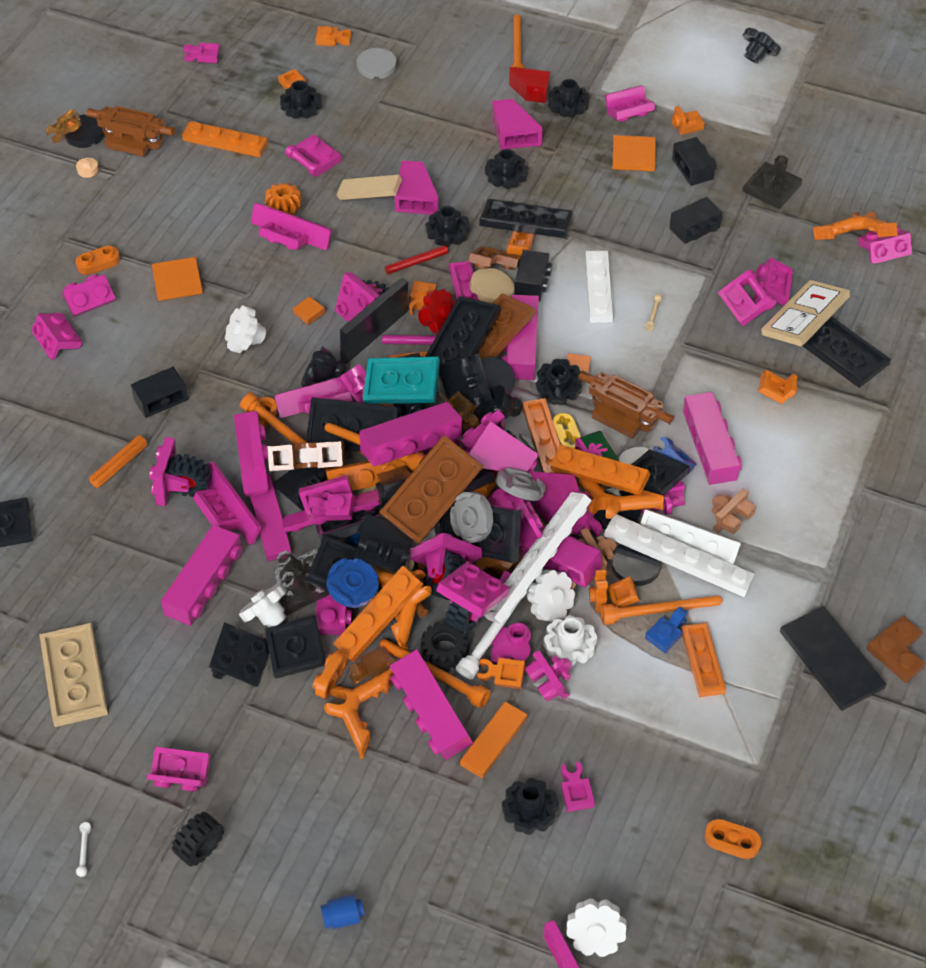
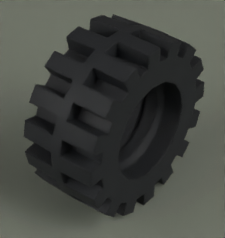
M443 621L441 625L439 622H436L434 627L428 626L427 632L424 631L421 638L423 660L440 669H445L446 672L450 671L451 667L455 670L460 660L468 655L466 633L461 632L452 625H448L446 621ZM441 641H449L455 645V648L448 652H441L433 646Z
M207 812L198 813L193 819L190 818L187 821L188 823L180 828L182 830L176 834V839L172 842L173 846L171 848L173 852L190 867L198 865L199 862L202 863L207 856L209 857L213 849L218 847V842H221V836L224 835V827Z

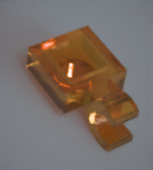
M74 108L57 118V123L45 129L47 136L51 133H56V135L52 136L53 143L61 140L62 133L66 135L69 132L75 131L81 125L78 112Z
M459 391L446 401L462 417V421L469 428L473 427L476 429L480 425L479 419L472 413L476 410L474 405Z
M382 646L362 656L361 663L351 665L349 667L351 672L349 678L353 684L360 683L367 677L374 678L389 670L390 665L395 663L386 648Z

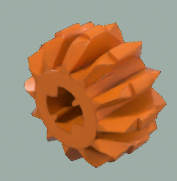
M279 182L277 186L271 185V188L266 190V206L295 215L296 210H300L302 199L296 185L290 186L289 182L286 184Z

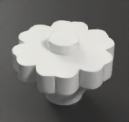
M242 305L240 309L236 308L230 316V323L226 327L225 340L228 341L227 348L230 351L241 353L242 350L246 351L251 344L255 345L263 342L266 329L257 322L255 310Z
M546 569L536 578V583L530 584L527 598L532 603L531 612L537 619L553 622L554 619H564L567 616V609L573 607L575 592L570 589L572 580L567 577L565 572Z
M279 582L265 591L263 589L258 591L250 598L252 601L240 610L239 616L244 622H248L257 616L262 624L268 627L280 624L286 618V615L283 613L285 610L278 600L286 594V588Z
M569 615L564 621L562 619H554L547 626L546 636L544 637V647L547 655L550 657L557 655L560 660L568 658L572 666L575 665L576 661L586 663L594 655V646L597 643L594 627L592 625H584V619L581 617Z
M590 898L576 904L575 913L568 915L567 936L574 939V948L581 951L584 955L589 956L596 952L597 955L605 957L609 953L616 952L618 943L625 941L627 922L625 918L620 916V908L617 905L612 904L608 900L596 902Z

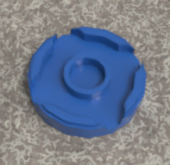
M348 558L334 563L328 572L326 581L331 597L341 605L352 608L362 607L371 602L379 586L378 576L373 567L357 558H354V560H347Z

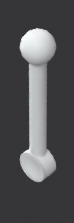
M83 822L79 827L82 833L80 864L76 869V874L79 877H84L87 874V868L85 867L87 837L91 832V825L88 822Z

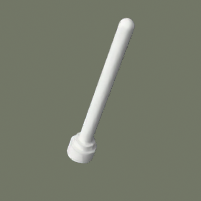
M520 600L516 603V605L512 609V612L514 611ZM507 620L503 621L502 624L493 622L471 655H467L460 660L456 670L467 679H474L479 671V660Z

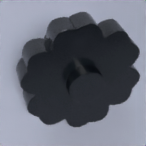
M746 28L742 34L743 38L749 42L744 56L753 63L758 64L766 54L775 57L782 49L768 34L760 33L754 28Z
M565 79L560 86H555L549 91L548 107L553 113H559L561 117H574L575 114L581 115L588 109L589 93L586 92L585 88H579L577 81L573 79Z
M298 80L293 82L291 87L285 90L286 94L280 96L281 110L286 112V116L298 119L301 116L309 118L317 114L316 110L322 108L321 94L316 93V88L308 86L305 81Z
M503 149L494 156V159L487 160L485 175L488 176V182L493 186H503L505 189L518 187L519 182L526 181L528 167L525 165V159L515 155L513 150Z
M452 206L441 207L439 211L429 216V222L425 225L428 239H435L436 245H446V247L452 243L455 245L461 244L467 240V234L470 232L468 217L461 216V212Z
M554 359L551 364L545 363L537 371L538 381L536 382V390L542 399L549 398V402L552 405H565L567 399L576 400L582 392V380H579L581 371L577 365H570L567 359Z
M529 778L525 784L515 781L512 786L506 789V799L502 802V812L506 822L514 823L515 831L530 835L535 829L544 832L549 826L554 824L559 802L554 790H546V783L544 781Z

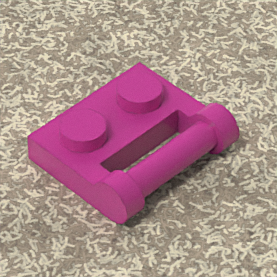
M314 134L295 146H288L285 151L286 156L298 161L314 177L319 176L342 161L341 154Z
M753 270L745 271L718 292L742 326H745L762 312L770 310L776 305V300L773 296L767 294L756 279L757 276ZM749 284L760 298L758 303L755 304L743 289L744 285Z

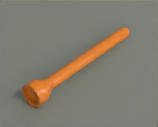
M515 14L513 17L514 63L510 67L525 68L522 64L521 16Z
M252 392L245 395L240 402V408L245 412L257 411L259 417L293 444L308 443L263 408L260 398Z
M332 423L325 425L326 432L360 445V434ZM417 452L396 460L406 463L407 467L414 471L426 455Z
M716 595L618 608L617 605L604 604L600 606V616L603 625L615 624V621H619L620 618L676 611L679 607L687 610L718 606L722 604L723 599L721 596Z
M383 639L379 643L383 650L400 659L411 653L387 639ZM424 660L434 678L467 695L470 704L482 709L490 698L491 690L482 685L471 686Z

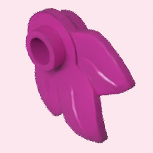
M513 623L508 628H501L490 644L494 646L490 657L493 664H498V658H513V660L519 661L528 659L531 652L528 644L531 640V632L526 625Z

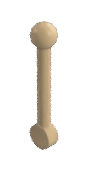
M655 294L654 296L655 302L650 320L645 325L647 331L654 330L655 324L653 322L659 302L663 299L661 294Z

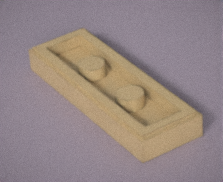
M400 175L343 179L337 192V197L339 200L396 196L402 179Z

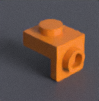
M765 370L760 377L758 392L782 404L789 397L792 398L796 394L798 376L793 373L785 380Z

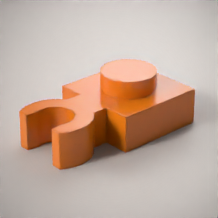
M318 26L315 38L316 45L336 46V43L350 45L351 30L338 31V27Z
M414 281L409 296L410 315H413L414 310H420L425 306L423 297L428 292L437 290L436 284Z
M595 570L593 587H589V602H594L595 612H600V606L607 602L606 590L608 582L606 581V570Z
M498 658V664L493 665L487 659L479 660L480 666L489 668L485 674L477 673L479 680L488 681L495 678V686L522 689L526 666L525 661Z

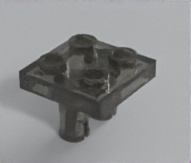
M779 155L775 158L774 165L765 161L743 185L742 192L780 209L801 186L802 178L787 172L788 158Z
M318 548L297 558L289 551H283L278 555L277 560L280 566L275 568L274 571L277 583L281 582L287 590L286 594L280 598L281 606L287 615L330 595L328 589L306 581Z

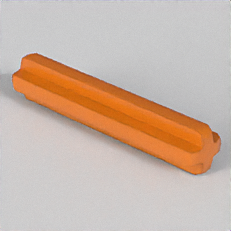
M137 435L89 477L91 485L95 488L103 485L147 446V440L141 435Z

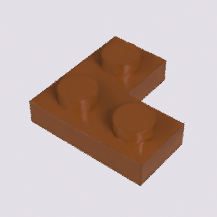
M480 246L470 253L468 262L475 263L476 267L487 269L497 263L501 264L504 269L514 270L519 267L521 255L507 254L506 251Z
M904 615L868 643L866 648L905 683L922 671L926 664L908 649L921 638L923 631Z

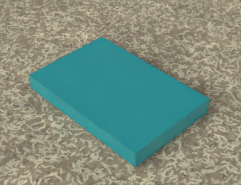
M439 357L368 358L363 402L365 404L435 403L440 365Z

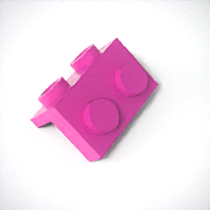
M642 85L605 95L607 115L617 121H626L629 117L635 115L645 116L649 111L655 110L654 102L645 98V90Z
M898 226V236L878 237L877 233L870 231L866 233V236L858 237V245L869 250L870 263L875 264L911 255V233L900 229Z
M95 274L86 278V282L80 284L75 282L64 287L65 290L62 291V298L66 301L73 317L116 300L105 274L101 276Z
M38 313L35 323L32 325V333L50 359H56L59 349H80L82 341L62 313Z
M155 747L151 774H147V780H154V786L170 788L171 783L181 784L180 790L197 792L198 786L206 787L211 754Z

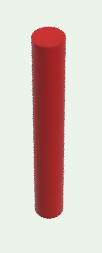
M444 245L384 267L385 272L389 275L448 254V249Z

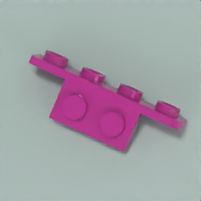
M260 203L253 205L251 223L260 227L259 236L267 238V241L284 244L286 248L291 250H297L306 244L323 250L329 249L332 229Z
M340 377L274 395L278 414L281 418L301 412L309 413L311 397L340 401H352L353 398Z
M257 411L235 414L234 423L244 495L267 493L269 488L265 460L268 459L267 444L262 445V440L266 439L264 425H259Z
M209 462L208 469H211V476L207 485L209 490L196 491L193 497L194 501L211 525L226 530L238 529L249 545L255 544L261 530V525L215 462Z
M347 475L300 488L299 495L305 510L283 517L284 532H296L309 525H320L327 522L328 520L325 515H312V509L308 508L309 498L317 497L327 501L328 494H353ZM377 489L354 496L353 513L360 510H371L380 505Z
M501 488L487 497L490 505L521 510V519L526 517L537 538L543 537L539 530L543 525L529 500L515 497Z

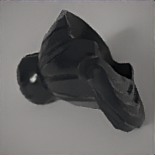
M322 346L320 351H315L312 354V360L302 377V387L309 386L312 382H321L331 377H340L346 373V363L343 360H336L334 355Z
M498 385L490 390L493 399L482 402L473 412L477 426L482 424L480 422L481 419L489 412L495 413L499 410L505 416V420L509 416H519L523 404L519 398L512 397L505 387Z

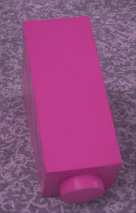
M513 99L492 101V119L500 150L542 145V127Z
M402 160L399 172L402 182L395 196V212L432 215L439 211L438 195L424 163Z
M491 421L483 423L465 450L466 453L483 465L484 469L504 471L505 468H515L526 472L533 471L537 464L535 459L539 455Z
M528 471L532 475L531 479L537 481L538 478L546 486L542 499L529 501L548 523L571 492L580 493L574 475ZM587 511L582 517L578 518L570 534H581L580 531L583 530L588 519Z

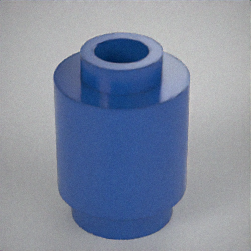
M354 894L328 900L327 904L320 905L325 929L333 927V930L358 924L360 923L359 917L365 916L361 898L355 900Z

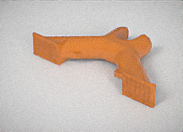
M873 211L862 216L855 212L850 218L824 226L813 227L815 240L834 239L837 235L853 230L873 231L877 233L878 237L898 236L897 223L879 220Z
M578 478V486L583 487L586 492H589L592 499L588 505V510L593 515L599 510H606V518L611 519L620 511L650 508L663 510V495L643 490L641 496H615L605 493V487L600 486L599 483Z
M373 567L378 576V587L383 588L395 575ZM422 570L412 572L419 580H422L426 575ZM431 586L420 588L399 611V614L395 616L397 622L391 626L398 646L404 649H409L407 641L417 604L431 595Z
M391 668L354 689L340 686L333 687L330 690V694L345 700V703L341 705L324 704V711L328 715L343 719L360 755V759L364 758L371 739L369 730H366L368 724L362 722L357 713L359 705L371 697L378 698L380 692L386 694L389 692V687L392 684L390 677L394 675Z

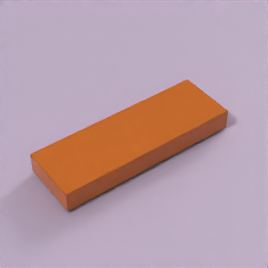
M707 622L681 626L682 637L699 698L725 694L726 687Z
M504 702L462 757L460 766L483 779L526 722L528 714Z

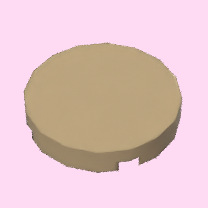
M494 268L478 269L473 273L469 283L471 292H475L480 301L493 303L501 293L511 297L514 292V283L511 278L504 272Z

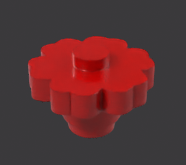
M445 289L428 292L423 297L425 306L418 312L419 322L423 326L429 327L430 331L436 335L456 303L452 301L451 293Z

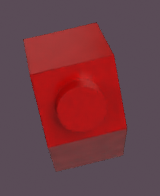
M510 67L509 86L525 101L546 103L550 88V71Z

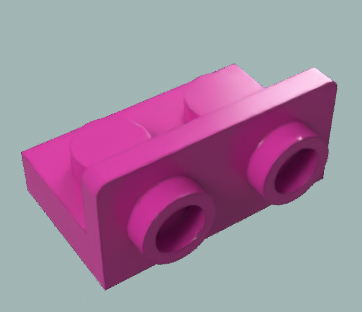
M770 257L757 268V280L768 295L773 296L778 304L784 306L789 301L793 269ZM754 293L753 301L758 303L760 298Z
M318 586L316 618L320 635H341L347 629V625L352 623V610H348L347 606L336 602L329 594L328 589Z

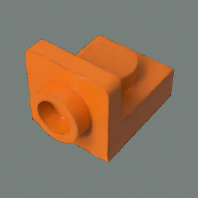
M680 106L675 107L674 115H672V124L681 135L704 130L705 123L697 110L683 113Z

